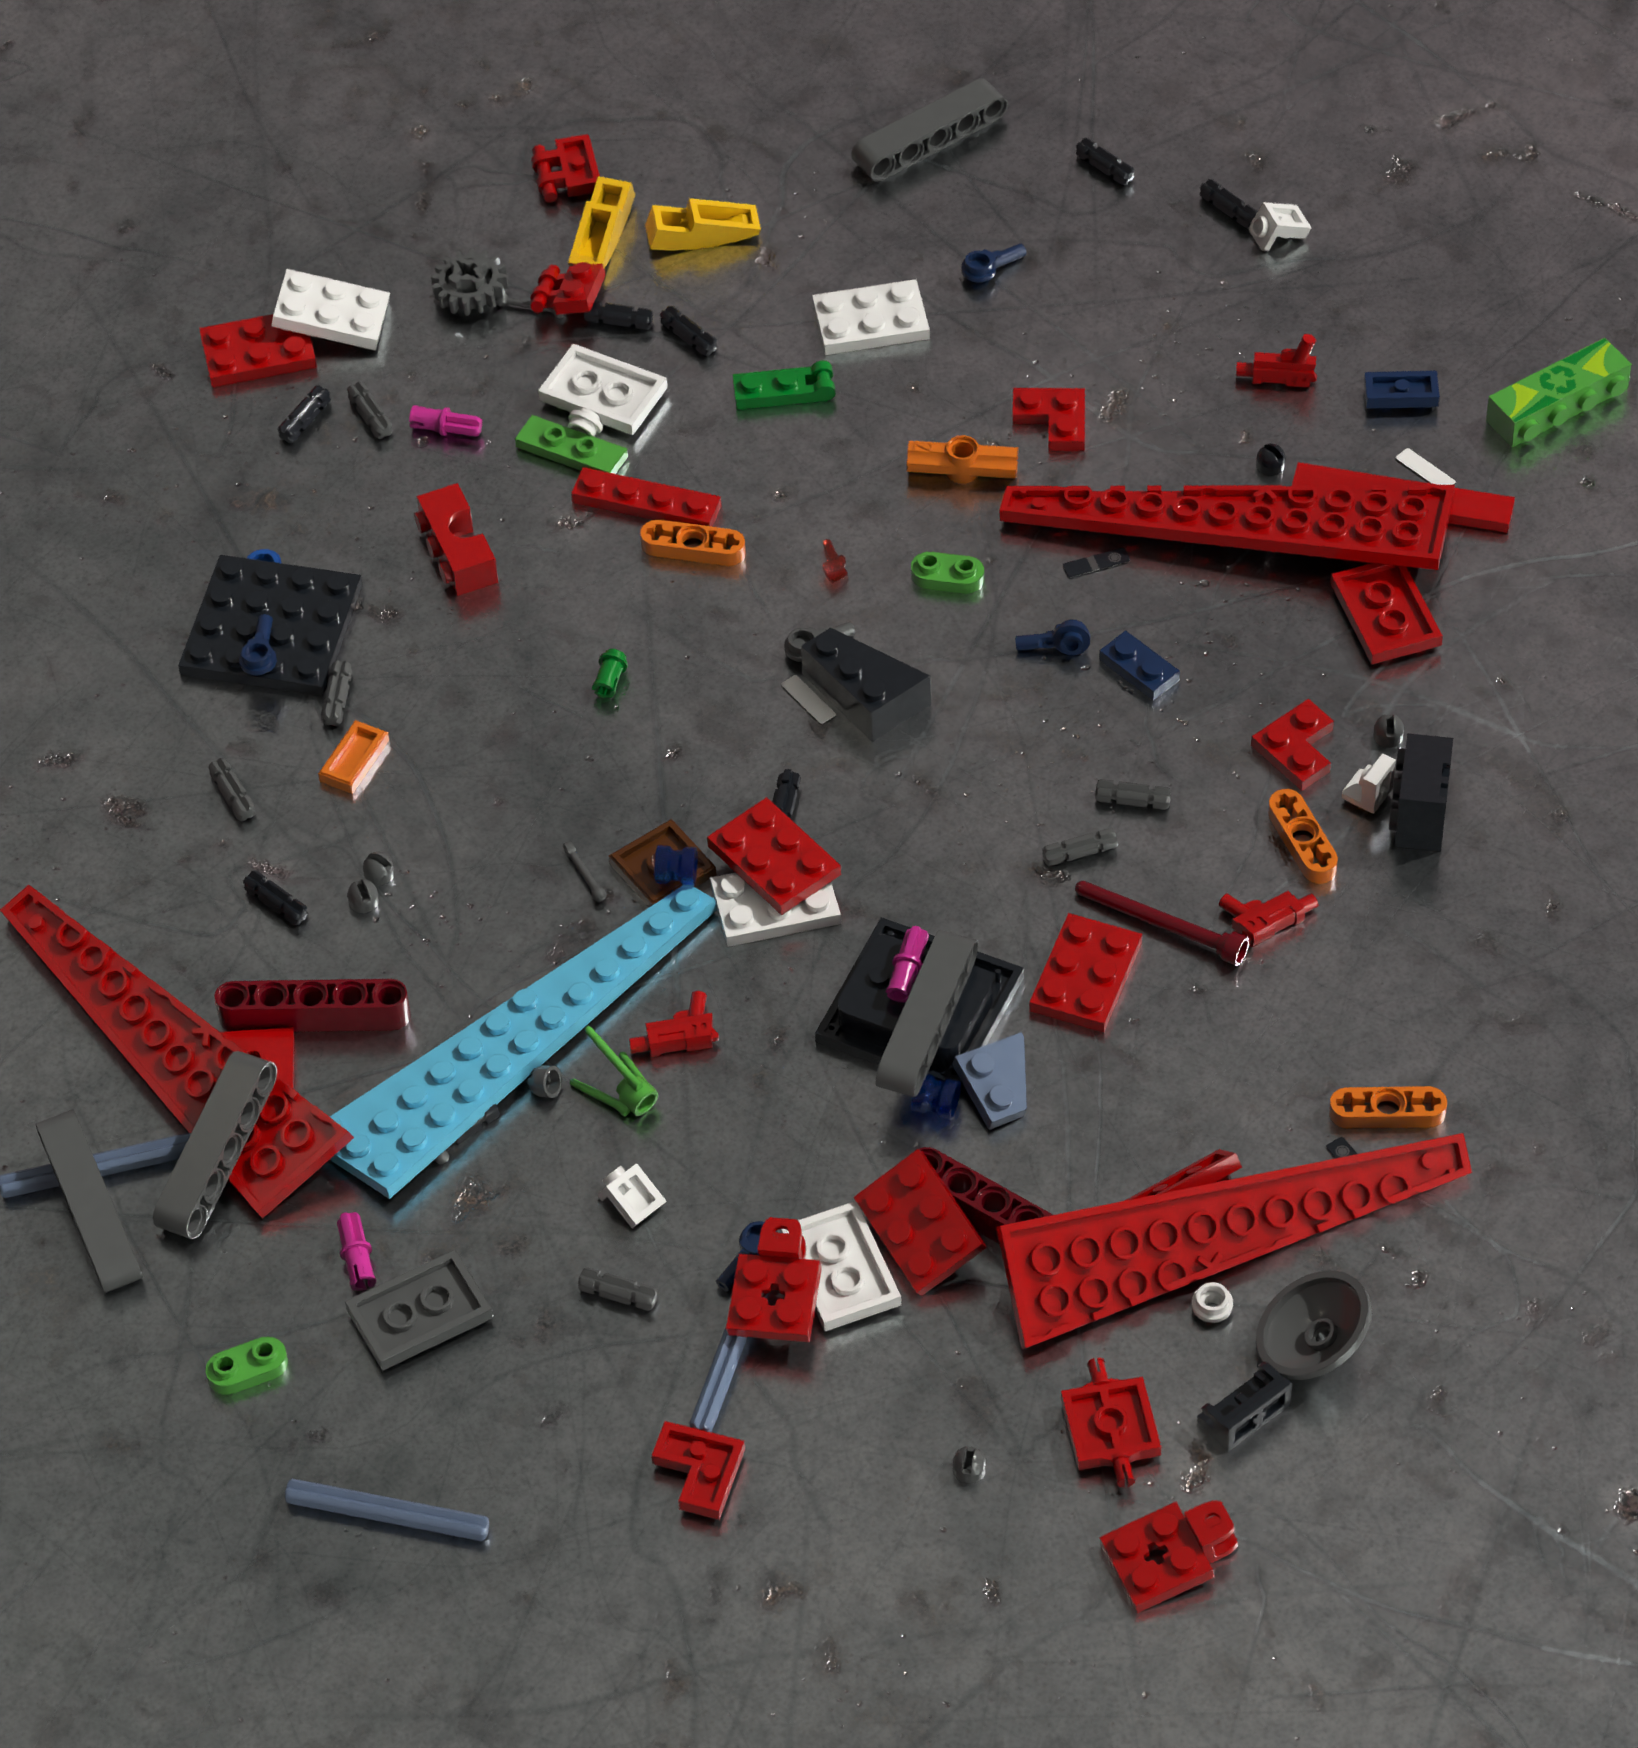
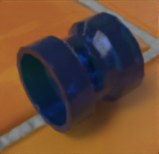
M658 845L655 854V884H668L671 880L679 881L682 885L694 886L698 865L697 847H684L682 850L675 851L668 845Z
M927 1074L920 1092L916 1097H912V1112L925 1114L930 1111L937 1113L939 1118L952 1120L959 1102L960 1081L947 1079L944 1082L938 1081L933 1075Z

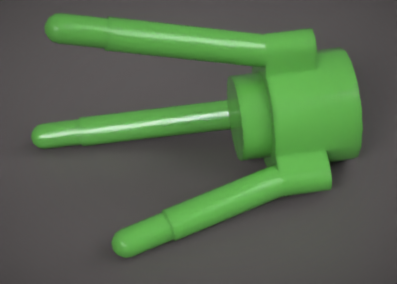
M586 1026V1034L624 1077L616 1089V1092L619 1094V1100L577 1079H571L570 1085L614 1107L624 1117L630 1111L636 1116H641L648 1112L658 1099L656 1089L647 1082L625 1052H620L618 1057L591 1026Z

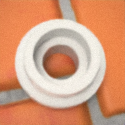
M589 409L572 410L568 417L570 421L568 428L594 437L600 435L603 430L599 416Z
M1215 1282L1206 1283L1194 1293L1192 1297V1310L1199 1319L1205 1322H1221L1231 1314L1233 1298L1223 1285ZM1208 1303H1215V1304H1217L1218 1306H1216V1307H1210V1306H1207L1206 1304H1208Z

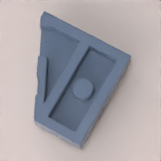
M1022 1032L955 1056L952 1066L988 1129L1024 1117L1027 1110L1025 1046Z

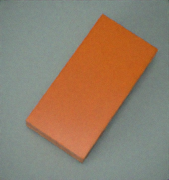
M355 720L318 773L319 781L353 794L389 742L388 732Z

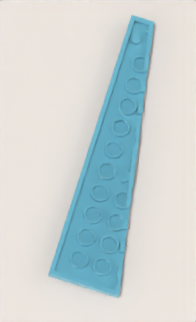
M688 883L684 884L532 985L519 990L512 998L338 1112L329 1116L354 1137L330 1160L387 1198H392L485 1115L484 1113L493 1104L497 1105L531 1075L534 1068L546 1062L717 911L716 900Z

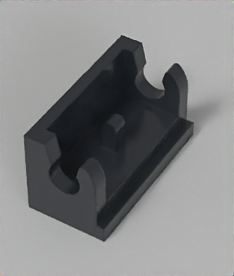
M1265 1361L1257 1366L1259 1370L1253 1374L1251 1379L1216 1405L1205 1404L1201 1407L1203 1412L1197 1415V1422L1227 1452L1290 1406L1292 1383Z

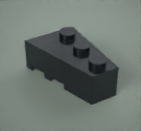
M833 628L827 629L801 646L803 676L872 742L931 705L930 675Z
M1407 733L1406 749L1398 748L1396 771H1403L1402 778H1394L1392 800L1399 801V807H1391L1389 831H1396L1395 847L1441 852L1453 738Z

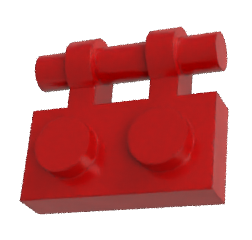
M589 134L555 139L556 149L546 151L543 145L533 147L531 163L533 170L538 173L536 181L538 191L543 195L546 202H554L557 199L556 191L559 188L566 187L568 197L593 193L597 178L600 175ZM560 166L561 171L551 172L553 167Z
M577 263L569 266L564 274H560L558 266L549 265L547 269L541 272L538 279L539 286L533 289L530 296L531 310L535 313H541L545 308H555L556 315L590 312L606 276L603 263Z

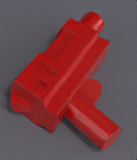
M1304 334L1297 349H1283L1281 354L1255 352L1254 363L1237 362L1236 376L1253 377L1252 384L1267 382L1286 384V386L1310 387L1311 382L1317 381V374L1314 371L1317 356H1309L1316 339L1310 334Z
M1286 891L1263 904L1260 900H1252L1243 904L1226 893L1220 899L1219 906L1235 917L1232 919V929L1239 934L1249 937V945L1254 947L1272 938L1275 933L1294 924L1296 926L1305 920V913L1317 908L1318 901L1312 893L1297 899L1289 891Z
M702 991L692 992L689 1010L676 1012L673 1015V1019L645 1023L647 1036L629 1038L631 1054L650 1051L652 1058L659 1057L663 1053L687 1050V1052L713 1048V1042L719 1040V1034L713 1028V1013L704 1014L707 999L706 993Z

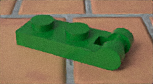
M817 361L810 367L732 374L736 410L823 402L833 399L836 395L835 384L831 380L833 378V369L828 361Z

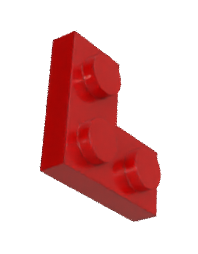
M1013 388V424H1049L1048 451H1085V388Z
M1308 698L1251 737V746L1297 788L1303 791L1330 773L1331 762L1317 751L1312 744L1333 731L1334 721Z
M664 1421L651 1455L652 1464L689 1473L678 1500L679 1510L720 1520L745 1452V1441Z

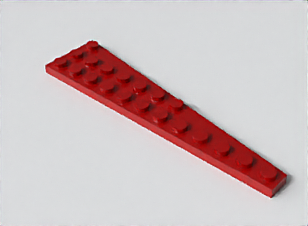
M1161 485L1147 486V491H1125V486H1110V489L1105 491H1092L1088 486H1006L999 509V518L1003 522L1438 570L1453 505L1455 485H1408V490H1386V485H1372L1371 490H1349V485H1334V488L1329 491H1317L1312 485H1183V491H1161Z
M27 885L3 906L0 911L191 1134L230 1055L236 1051L246 1052L159 984L144 975L137 967L122 958L110 946L91 934L84 926L69 917L40 892ZM277 1077L274 1087L233 1168L229 1180L252 1208L264 1218L354 1137L349 1131Z
M1464 1133L997 1226L996 1229L1021 1348L1025 1349L1123 1309L1135 1306L1151 1298L1472 1173Z

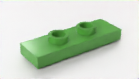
M531 415L515 438L516 448L580 471L585 467L617 474L628 458L627 448L535 415Z

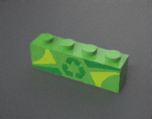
M1603 338L1488 397L1486 422L1511 447L1524 441H1530L1538 434L1554 426L1562 425L1567 419L1583 411H1589L1597 404L1622 394L1628 389L1632 364L1606 338Z

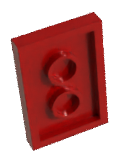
M274 314L199 328L212 388L317 368L310 335L272 327Z
M1371 563L1331 574L1330 584L1371 664L1442 646L1443 635L1406 566Z
M767 797L707 836L708 847L781 915L841 875V865Z
M1068 913L1030 999L1029 1011L1104 1033L1142 945V933Z
M919 1149L915 1150L853 1197L916 1293L921 1296L987 1248L925 1154Z

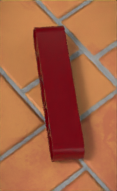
M396 979L230 981L220 985L214 994L220 1025L227 1031L293 1027L294 1032L393 1031L405 1027L411 1018L406 986Z
M931 1147L919 1148L925 1154L975 1230L996 1243L1000 1244L997 1226L1053 1215L937 1149Z

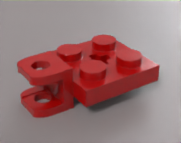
M769 1217L761 1228L758 1244L759 1255L739 1254L726 1330L729 1336L810 1342L822 1270L820 1260L805 1259L806 1242L802 1235L800 1222L797 1219ZM779 1229H786L789 1231V1234L778 1233L776 1231ZM773 1290H779L780 1294L785 1295L784 1299H777L775 1305H769L768 1299L765 1298V1295Z
M1218 1500L1198 1505L1184 1512V1515L1175 1501L1099 1537L1101 1545L1137 1614L1214 1578V1572L1210 1564L1230 1555L1238 1547L1237 1538L1233 1533L1235 1530L1234 1523L1223 1503ZM1156 1549L1167 1552L1163 1555L1164 1562L1157 1565L1154 1560L1147 1562L1145 1558L1150 1555L1149 1552Z

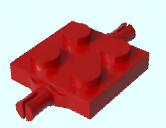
M1097 1357L1096 1367L1095 1359L1092 1358L1087 1362L1092 1382L1079 1388L1061 1391V1403L1078 1470L1114 1466L1117 1485L1125 1488L1126 1478L1127 1487H1130L1135 1483L1130 1463L1135 1460L1161 1456V1444L1143 1376L1125 1380L1109 1379L1104 1359Z

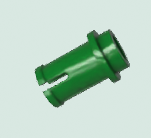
M608 649L600 655L598 661L600 668L592 685V690H595L594 693L599 697L612 698L615 696L621 673H624L628 667L626 655L622 651Z

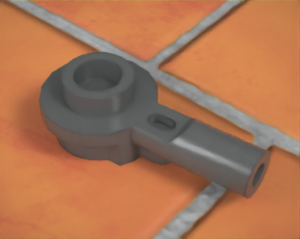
M850 621L833 627V629L849 637L856 634L854 625ZM813 627L794 629L785 640V654L794 661L802 662L801 646L827 629L816 630Z

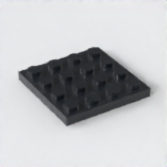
M219 555L178 665L180 675L324 696L328 679L331 676V665L337 659L363 585L362 576L359 574ZM262 614H267L273 619L269 644L276 653L277 663L271 671L265 674L251 675L241 669L239 657L248 640L255 637L258 617Z

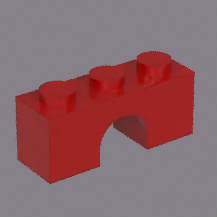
M456 483L417 496L419 511L414 513V519L419 532H426L428 536L426 543L433 559L438 557L441 562L438 566L443 582L445 584L451 583L457 596L499 583L496 558L484 534L468 538L461 537L472 533L473 525L470 506L459 484Z

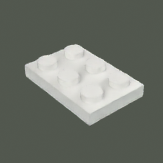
M286 269L273 315L272 327L376 350L390 293Z
M916 279L812 295L813 309L825 355L930 339V329Z
M572 344L538 390L539 401L569 412L581 410L582 408L589 409L599 416L601 424L634 435L668 387L666 377Z
M737 873L710 878L711 890L716 900L717 911L727 947L841 924V914L831 882L781 915Z
M856 1201L798 1220L806 1242L805 1259L820 1260L822 1266L815 1312L824 1332L901 1306V1295ZM780 1229L781 1233L789 1234L788 1230Z

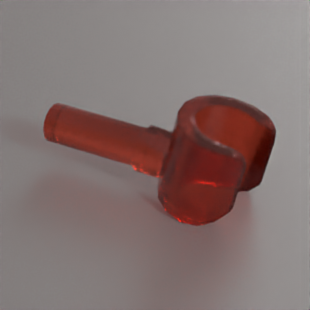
M830 539L824 540L823 546L829 561L823 563V570L827 579L834 583L848 576V572L844 568L846 559L843 555L836 553Z

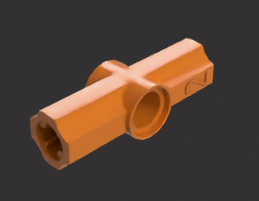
M966 435L953 437L948 443L911 440L908 442L907 472L947 474L951 481L959 484L970 483L977 476L1016 479L1018 447L978 445L974 438Z

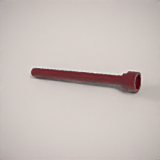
M1079 881L1075 885L1076 893L1082 897L1216 949V954L1221 956L1222 961L1239 966L1247 954L1250 942L1247 936L1234 931L1230 934L1224 932L1222 935L1086 881Z

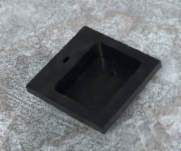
M882 917L880 918L815 1032L816 1043L876 1065L880 1064L906 1003L890 999L887 996L886 989L889 986L894 970L892 964L893 957L899 954L906 930L911 929V927ZM929 934L926 948L921 960L922 963L924 962L925 957L932 944V941L935 937L933 935ZM977 951L971 973L924 1082L959 1095L961 1094L964 1085L952 1066L955 1056L988 1044L1024 978V967Z

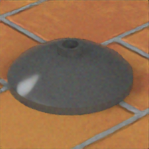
M1340 1271L1315 1272L1292 1282L1274 1297L1259 1321L1256 1333V1346L1261 1360L1269 1363L1284 1378L1290 1380L1311 1379L1338 1368L1356 1352L1368 1332L1372 1318V1304L1369 1294L1356 1278Z

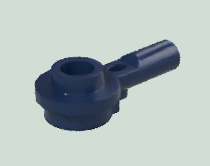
M1019 243L1002 251L990 252L986 249L983 251H972L963 260L961 273L966 279L975 283L988 281L996 274L997 267L1025 257L1026 249L1023 244Z
M262 614L258 617L255 637L248 640V643L241 651L239 657L240 667L248 674H265L271 671L277 663L276 653L269 644L273 623L270 615Z
M1071 619L1061 624H1056L1054 630L1047 631L1046 633L1016 636L1015 642L1017 651L1056 647L1061 653L1066 655H1078L1088 649L1091 635L1085 624Z
M755 1221L748 1224L739 1236L741 1251L716 1280V1284L724 1291H729L734 1285L739 1254L759 1255L758 1244L761 1228L764 1224L763 1221Z

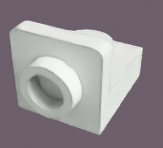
M1263 202L1249 227L1251 235L1262 251H1269L1277 236L1306 239L1311 230V226L1297 205Z
M1382 753L1373 766L1369 764L1365 769H1359L1343 789L1342 798L1374 814L1393 789L1396 759Z
M637 1163L627 1171L622 1166L615 1169L602 1180L606 1187L597 1195L601 1201L609 1198L631 1228H634L667 1202Z

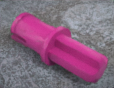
M413 405L410 411V428L440 432L442 436H446L447 432L474 437L479 436L482 430L481 418L453 413L448 407L440 410Z
M912 926L911 929L906 930L900 952L892 960L894 970L886 993L890 999L896 1002L907 1001L917 974H919L923 964L921 960L929 934L919 926Z
M356 1212L342 1213L340 1219L337 1220L342 1244L339 1254L341 1259L346 1262L351 1289L364 1291L367 1290L365 1279H367L369 1287H373L376 1284V1277L374 1276L369 1256L372 1253V1247L365 1239L359 1214Z

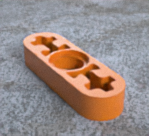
M652 520L645 523L640 530L643 551L654 557L734 566L742 562L746 555L745 538L739 531L733 529ZM691 538L700 539L703 542L700 546L693 548L683 544Z
M1280 789L1274 792L1269 799V819L1302 874L1307 880L1317 884L1331 881L1337 873L1338 857L1303 797L1292 789ZM1293 808L1292 820H1290V814L1288 813L1287 809ZM1303 830L1310 832L1313 838L1302 842L1296 840L1292 835L1297 831ZM1315 851H1316V856H1315V857L1317 858V860H1318V862H1319L1320 864H1318V863H1314V864H1313V858H1314L1313 853H1314Z
M1431 1086L1345 1087L1336 1090L1332 1094L1329 1116L1335 1125L1346 1129L1430 1128L1438 1126L1444 1121L1447 1110V1098L1440 1089ZM1383 1101H1391L1398 1105L1399 1110L1392 1114H1386L1381 1112L1377 1105ZM1407 1102L1411 1103V1112H1406ZM1365 1103H1370V1110L1366 1113ZM1431 1103L1433 1111H1426L1423 1104ZM1343 1104H1351L1353 1112H1345Z

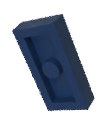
M1437 370L1365 372L1366 408L1439 407L1440 396Z
M1126 630L1099 650V660L1153 701L1179 681L1180 671Z

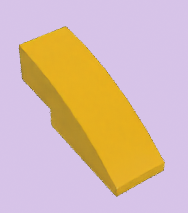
M598 176L591 201H586L568 260L569 266L581 262L590 264L603 263L605 269L622 235L635 198L631 182Z
M689 198L686 208L652 205L645 224L651 250H695L716 247L759 235L761 231L756 205Z

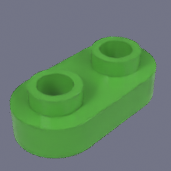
M923 552L918 554L911 562V578L914 584L923 589L968 594L976 592L983 586L984 566L980 560L971 556Z
M261 1337L213 1355L207 1362L205 1369L208 1384L213 1391L219 1394H234L281 1376L287 1368L288 1358L285 1346L280 1340L274 1337ZM263 1353H271L269 1356L266 1357L259 1356ZM232 1366V1368H231L230 1370H227V1371H222V1370H220V1369H222V1368H224V1367Z

